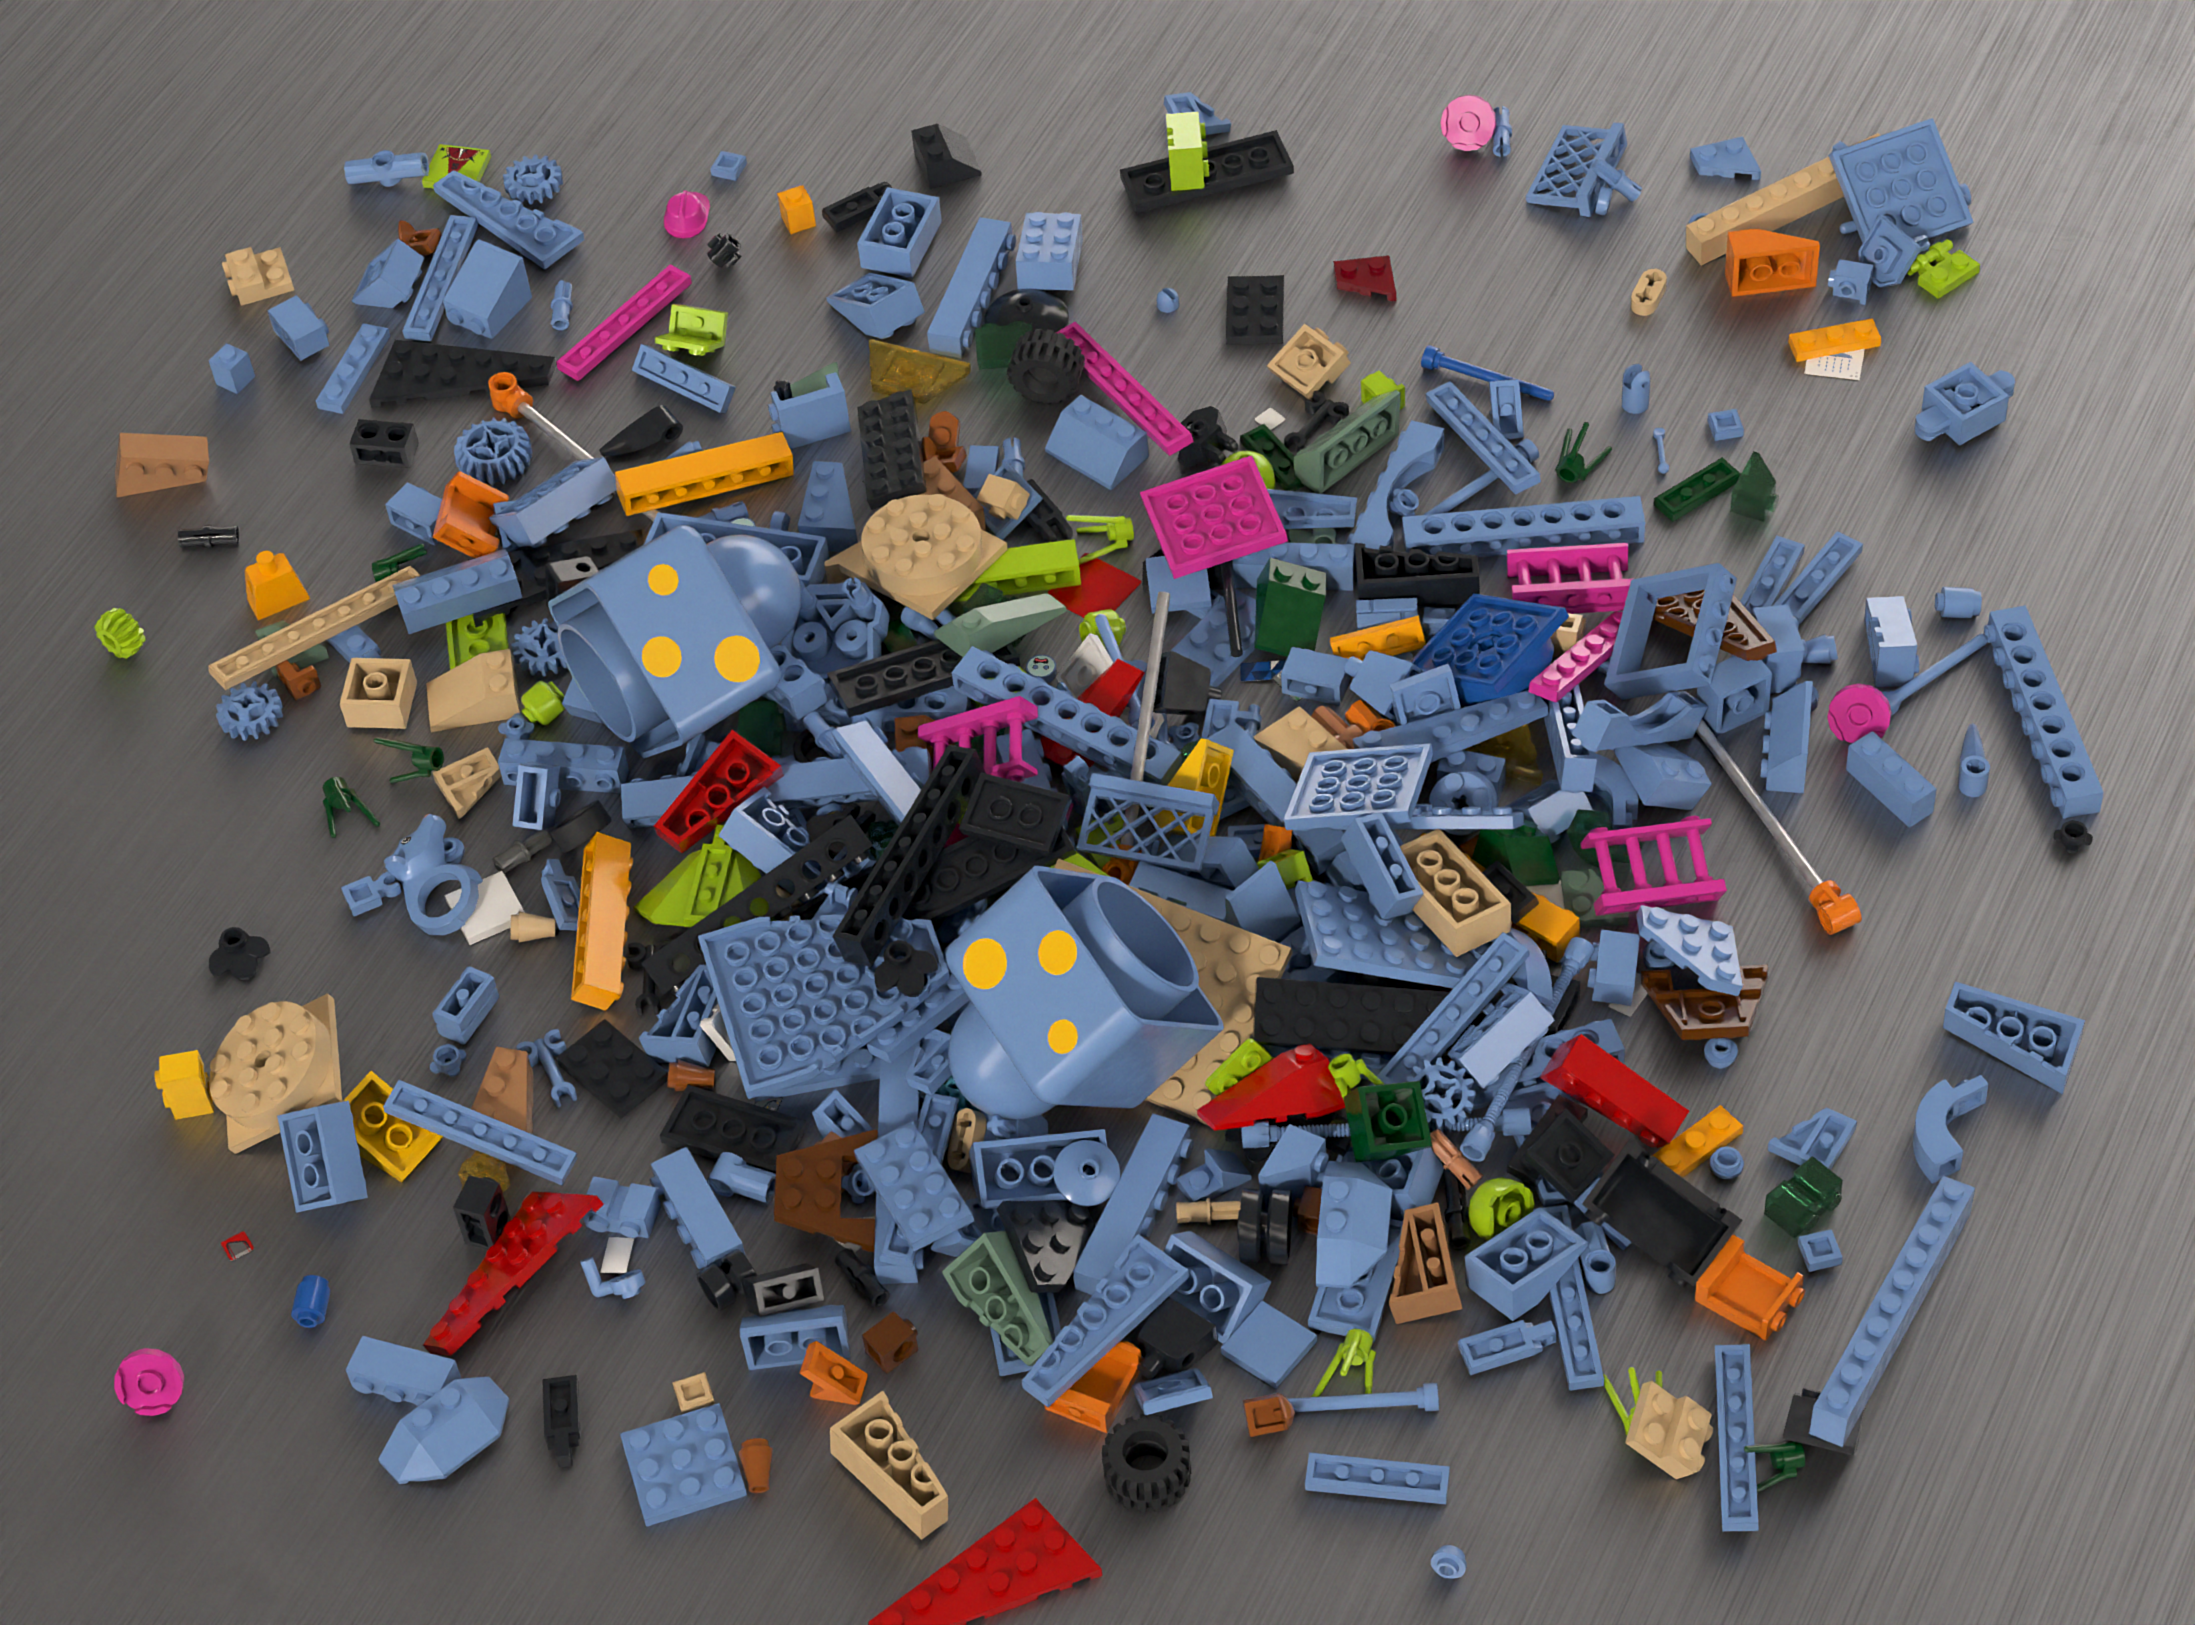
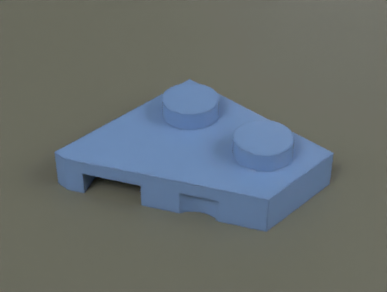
M1826 1107L1814 1114L1812 1119L1802 1121L1793 1126L1792 1132L1779 1140L1776 1137L1772 1138L1768 1143V1151L1827 1177L1856 1130L1857 1121Z

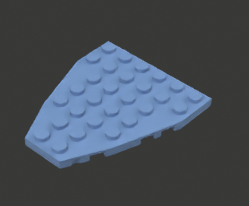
M845 914L820 915L819 920H801L800 916H790L789 921H771L770 917H758L699 935L698 939L747 1098L751 1099L813 1079L876 1038L880 1032L896 1025L950 979L949 971L931 920H905L901 917L872 967L844 961L832 936ZM893 941H906L915 950L928 951L936 959L938 970L924 974V989L918 997L905 996L898 991L897 987L880 993L876 988L875 969L884 961V951ZM899 956L896 959H902L904 956Z

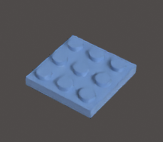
M720 1403L620 1433L646 1527L747 1496Z

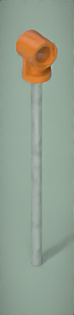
M501 372L489 379L488 384L492 406L495 410L507 412L515 419L525 416L576 459H593L590 454L532 408V396L517 385V380L513 374ZM654 509L642 513L654 522L659 511Z
M1158 592L1130 780L1143 782L1170 601V593ZM1133 804L1125 810V817L1129 823L1137 820L1139 805ZM1131 831L1121 837V844H1116L1120 850L1128 851L1134 847V836ZM1111 857L1110 861L1101 870L1110 877H1115L1124 884L1129 885L1138 866V861Z
M1702 719L1696 732L1813 889L1809 895V901L1817 908V914L1824 930L1829 935H1833L1860 923L1862 920L1861 912L1855 899L1849 893L1840 896L1841 889L1835 881H1822Z

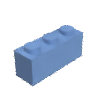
M1872 731L1849 745L1846 770L1909 828L1933 813L1937 789L1877 734Z
M1382 812L1355 818L1341 837V840L1382 920L1410 913L1424 893Z
M366 1336L361 1337L345 1369L352 1387L364 1394L373 1392L384 1395L387 1399L394 1402L406 1401L420 1406L453 1380L461 1379L456 1361L453 1359Z

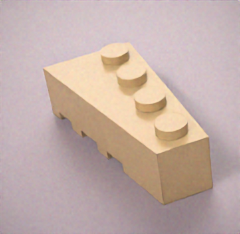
M1300 706L1253 736L1255 742L1262 749H1267L1270 752L1274 762L1280 768L1287 769L1292 779L1297 782L1309 752L1348 750Z
M881 1391L830 1428L831 1454L921 1540L948 1521V1495L929 1464L924 1462L913 1438L910 1439L903 1428V1422L897 1412L894 1413L890 1407L889 1399L884 1391Z

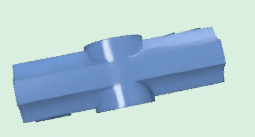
M383 150L374 154L372 158L346 161L344 170L348 184L379 181L381 185L390 187L399 183L403 178L428 176L429 165L426 153L394 155L392 151Z

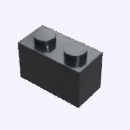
M807 1263L743 1278L748 1311L760 1317L824 1301L819 1269Z

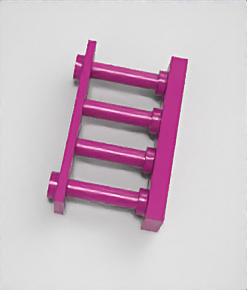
M1628 543L1507 550V577H1518L1519 585H1512V600L1566 608L1567 613L1571 614L1624 610L1630 583L1634 579H1622L1621 571H1628ZM1609 572L1610 580L1592 581L1591 573ZM1579 573V582L1561 581V574ZM1530 576H1549V583L1531 584Z
M1021 696L918 726V737L933 747V770L949 744L959 741V747L971 749V740L975 736L984 734V770L986 774L1016 782H1023L1026 778L1038 775V769L1022 760V725L1027 721L1038 718V707ZM1010 726L1009 762L996 765L997 732Z
M1689 816L1681 819V822L1611 831H1608L1607 827L1590 830L1580 844L1582 849L1596 848L1605 890L1593 904L1596 916L1638 911L1641 905L1663 908L1718 901L1727 891L1725 880H1713V877L1709 876L1700 837L1712 825L1711 818L1700 819L1699 816ZM1687 836L1696 880H1694V883L1683 884L1681 880H1678L1669 838ZM1657 840L1666 881L1663 887L1652 888V885L1648 884L1639 842ZM1626 844L1635 883L1633 890L1621 892V889L1617 888L1608 846Z

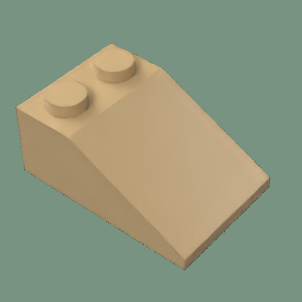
M510 649L479 654L426 683L431 732L510 719L514 714L521 713L516 669Z

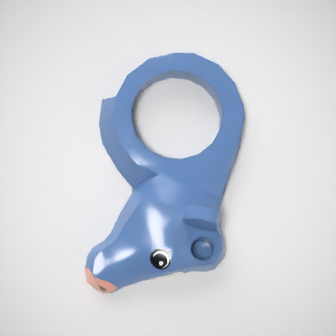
M433 814L425 815L418 829L401 839L394 854L385 858L384 863L387 871L403 886L411 920L429 935L444 936L459 930L472 915L479 898L478 884L482 883L483 880L472 867L445 862L443 835L446 830V823L441 817ZM459 880L462 892L455 907L443 916L428 917L425 911V904L431 891L442 882Z

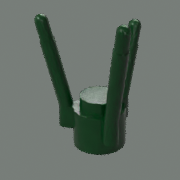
M1584 422L1569 454L1568 450L1573 431L1571 428L1567 429L1560 459L1555 468L1558 477L1565 482L1575 483L1578 479L1584 481L1588 473L1612 451L1611 446L1606 447L1585 467L1584 458L1578 451L1589 427L1588 422Z
M421 543L388 558L373 562L372 571L375 581L378 582L400 571V564L426 555L425 545Z
M374 738L373 740L376 744L412 752V764L419 770L391 777L389 780L391 783L418 777H430L431 771L440 770L444 763V753L440 747L421 746L405 741H392L381 738Z
M332 777L323 784L322 788L326 798L322 802L326 809L331 838L336 837L333 807L338 809L344 808L349 813L351 812L349 805L351 800L375 826H380V821L357 796L355 790L348 787L344 778Z
M1790 1440L1777 1444L1744 1447L1746 1453H1770L1773 1467L1782 1470V1472L1757 1484V1493L1784 1479L1797 1477L1796 1469L1805 1466V1454L1802 1444Z

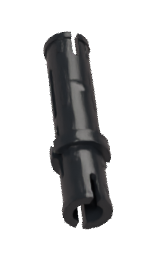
M1448 1168L1443 1171L1447 1203L1444 1217L1449 1225V1244L1455 1249H1465L1472 1243L1469 1230L1470 1220L1469 1207L1466 1200V1187Z

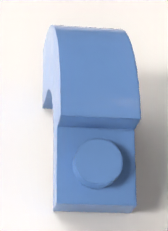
M1596 754L1597 762L1592 792L1584 791V793L1601 800L1609 808L1612 816V830L1632 828V819H1637L1638 793L1620 765L1607 757Z
M1982 1075L1971 1080L1965 1079L1954 1088L1944 1079L1933 1086L1919 1104L1913 1133V1150L1919 1167L1932 1184L1941 1180L1943 1176L1947 1177L1961 1169L1963 1150L1949 1133L1947 1125L1953 1119L1986 1103L1989 1084Z

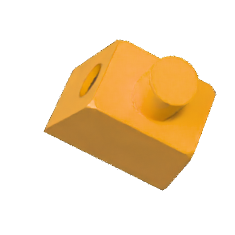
M262 551L256 556L257 563L245 568L247 600L258 621L310 599L301 580L284 553L273 555L271 551Z

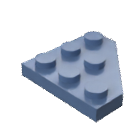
M1640 906L1637 913L1640 936L1648 942L1654 939L1665 948L1664 955L1681 969L1689 967L1699 975L1698 982L1706 989L1735 996L1739 995L1743 985L1733 926L1720 921L1713 922L1696 918L1690 914L1682 915L1665 911L1659 907Z

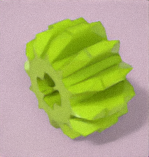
M113 607L111 610H107L94 625L97 632L96 636L102 641V645L110 653L113 652L118 658L123 657L127 659L133 656L146 641L143 635L144 630L138 625V621H135L130 613L127 614L122 608L117 609Z

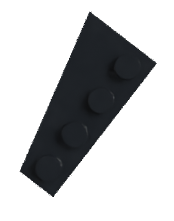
M1355 543L1358 600L1417 598V607L1464 604L1473 593L1480 594V577L1476 555L1448 552L1427 555L1420 549H1410V552L1407 553L1392 551L1391 546L1380 545L1378 550L1366 548L1363 543Z

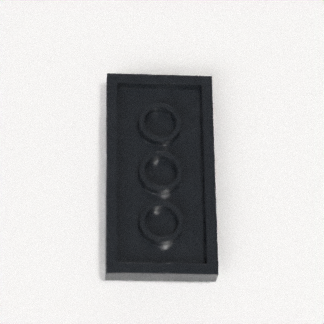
M687 1085L659 1136L661 1143L680 1149L687 1147L689 1152L718 1160L723 1152L733 1153L741 1157L749 1166L776 1174L777 1155L796 1150L807 1129L806 1120Z

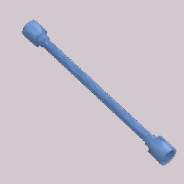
M1580 937L1572 938L1564 951V956L1560 961L1562 971L1552 988V1002L1549 1006L1543 1005L1551 1016L1554 1014L1573 976L1579 974L1581 969L1588 964L1594 952V947L1586 939ZM1539 1040L1532 1041L1524 1049V1055L1518 1061L1512 1063L1483 1120L1476 1124L1466 1135L1460 1150L1468 1159L1476 1162L1485 1159L1495 1137L1493 1132L1494 1125Z
M1503 1109L1502 1114H1500L1494 1125V1130L1503 1131V1136L1529 1135L1531 1133L1530 1109ZM1472 1117L1466 1118L1463 1123L1455 1119L1454 1129L1452 1130L1454 1132L1456 1130L1465 1131V1129L1469 1131V1129H1473L1476 1124L1482 1121L1484 1117L1482 1119L1481 1117H1478V1119L1477 1117H1474V1119ZM1256 1121L1253 1126L1241 1127L1242 1147H1269V1142H1278L1288 1126L1280 1128L1277 1125H1269L1268 1121ZM1343 1123L1341 1125L1337 1124V1126L1336 1124H1329L1328 1126L1327 1124L1324 1126L1322 1124L1320 1126L1311 1125V1127L1310 1125H1307V1127L1305 1125L1303 1127L1301 1125L1298 1126V1128L1322 1138L1324 1136L1325 1138L1328 1136L1336 1137V1135L1338 1137L1341 1135L1342 1137H1345V1135L1349 1137L1350 1135L1348 1123L1345 1125ZM1430 1123L1428 1126L1429 1132H1433L1436 1130L1435 1124ZM1442 1124L1440 1129L1442 1132L1443 1130L1445 1132H1447L1448 1130L1449 1132L1452 1131L1447 1127L1446 1124Z

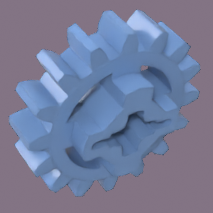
M534 154L532 159L523 156V161H513L514 167H507V173L503 174L505 191L509 193L510 198H517L520 202L528 200L529 205H532L534 200L537 199L540 203H543V198L545 197L552 199V192H560L559 185H563L561 167L557 166L556 160L549 161L546 155L542 159H538L537 154Z
M544 618L542 624H538L534 620L532 621L531 628L522 626L523 634L514 635L515 643H512L511 646L515 662L520 664L522 671L530 669V673L533 676L538 671H541L542 675L546 676L549 670L557 674L558 667L568 668L558 642V625L555 620L552 623H548L547 618Z
M253 681L251 687H246L245 683H241V689L230 688V696H221L223 703L216 705L218 711L216 717L223 732H230L233 739L239 734L243 741H246L249 735H253L255 739H258L259 733L262 731L268 735L270 733L268 727H277L279 725L277 718H283L281 710L283 705L280 696L278 697L275 688L270 690L266 683L261 687H258L256 681Z
M1437 1058L1436 1064L1433 1066L1428 1060H1424L1423 1070L1414 1066L1411 1072L1413 1077L1407 1076L1405 1082L1419 1081L1421 1083L1423 1080L1425 1081V1089H1422L1421 1092L1428 1126L1432 1123L1435 1124V1129L1440 1130L1442 1124H1446L1452 1130L1454 1129L1455 1119L1463 1123L1466 1119L1465 1112L1471 1113L1473 1104L1469 1101L1475 1099L1476 1092L1469 1090L1473 1085V1079H1463L1466 1072L1465 1068L1458 1071L1454 1070L1455 1061L1452 1060L1448 1066H1443L1441 1058ZM1457 1096H1461L1459 1105L1453 1110L1452 1101L1456 1100Z

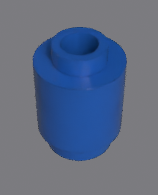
M307 1275L303 1277L302 1282L297 1286L291 1316L300 1326L312 1328L325 1321L331 1290L328 1287L329 1282L321 1276Z

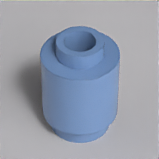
M1942 587L1941 593H1936L1935 610L1940 611L1941 617L1972 618L1973 615H1980L1982 604L1980 591L1964 587Z

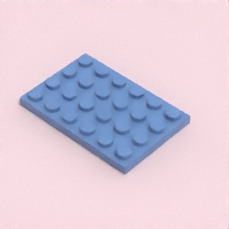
M1299 880L1295 888V895L1314 966L1454 988L1491 946L1489 941L1456 957L1413 910L1408 914L1382 920L1368 892L1354 890L1347 886L1334 887L1317 881L1305 882Z

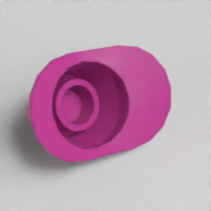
M687 190L672 196L667 203L664 215L666 231L670 235L682 239L698 235L707 224L710 209L709 199L701 193L688 192Z

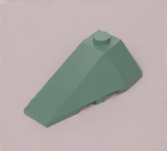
M1048 593L974 608L935 630L934 636L962 657L966 655L972 646L981 651L986 650L993 653L1065 613L1067 610L1065 605Z
M1006 1231L984 1233L942 1271L958 1301L965 1307H971L980 1316L979 1320L986 1327L991 1326L1001 1336V1341L1026 1365L1033 1366L1046 1349L1053 1344L1038 1294L1031 1293Z

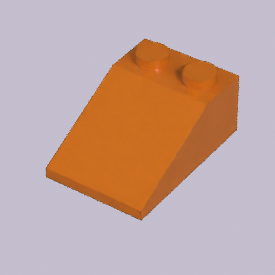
M1761 229L1728 232L1725 275L1731 296L1816 287L1820 250L1819 241Z

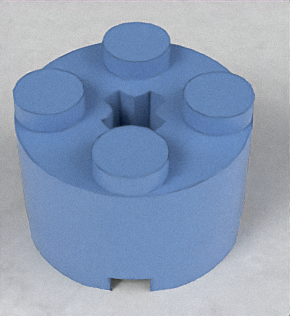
M1460 771L1444 776L1435 784L1430 794L1429 804H1432V808L1451 807V809L1462 810L1460 808L1461 803L1458 800L1466 796V803L1469 807H1482V811H1493V808L1498 807V799L1493 783L1486 776L1475 771ZM1481 829L1443 830L1454 835H1468Z

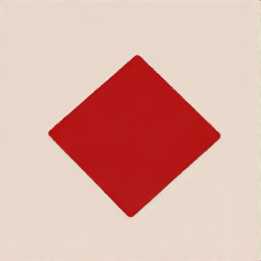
M1084 553L1080 558L1087 556L1089 553ZM1095 558L1079 564L1081 585L1050 589L1047 593L1065 605L1067 610L1084 618L1090 612L1105 609L1115 611L1142 581Z

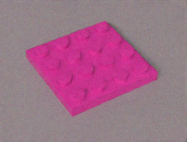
M1252 455L1140 492L1141 500L1174 579L1288 542L1286 531Z

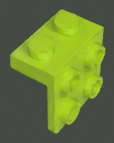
M673 304L671 305L669 333L655 337V343L661 344L662 349L669 351H679V348L689 349V354L703 356L706 355V352H715V349L725 346L728 312Z
M1249 1038L1206 1079L1205 1086L1218 1096L1274 1059V1057L1262 1045Z

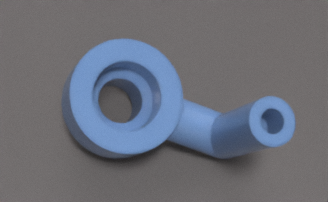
M593 1257L586 1258L580 1262L591 1292L595 1297L614 1293V1295H622L623 1299L630 1298L641 1293V1286L646 1283L641 1269L632 1270L612 1280L602 1282Z

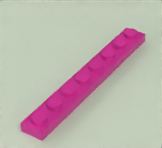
M1073 322L1056 332L1057 334L1060 332L1067 339L1071 338L1075 341L1074 345L1081 348V354L1085 358L1083 372L1143 431L1147 432V435L1166 454L1171 456L1194 442L1192 434L1078 323Z

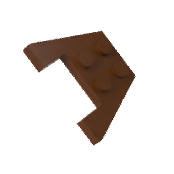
M1768 964L1739 966L1743 987L1738 996L1709 989L1674 990L1670 969L1641 971V985L1682 1040L1748 1037L1768 979Z
M870 1130L777 1155L774 1221L812 1234L819 1232L834 1237V1241L844 1244L850 1242L862 1246V1250L874 1252L875 1219L840 1218L842 1162H858L854 1150L878 1139V1130Z

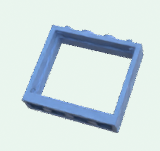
M1720 563L1632 579L1604 685L1622 700L1711 685L1737 578ZM1705 590L1687 663L1639 671L1657 599Z

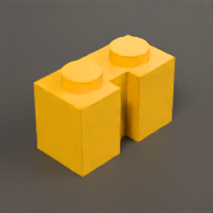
M198 1050L160 1056L159 1070H155L154 1073L155 1082L158 1090L163 1089L162 1096L165 1108H171L175 1120L214 1113L209 1076L207 1072H204V1064Z

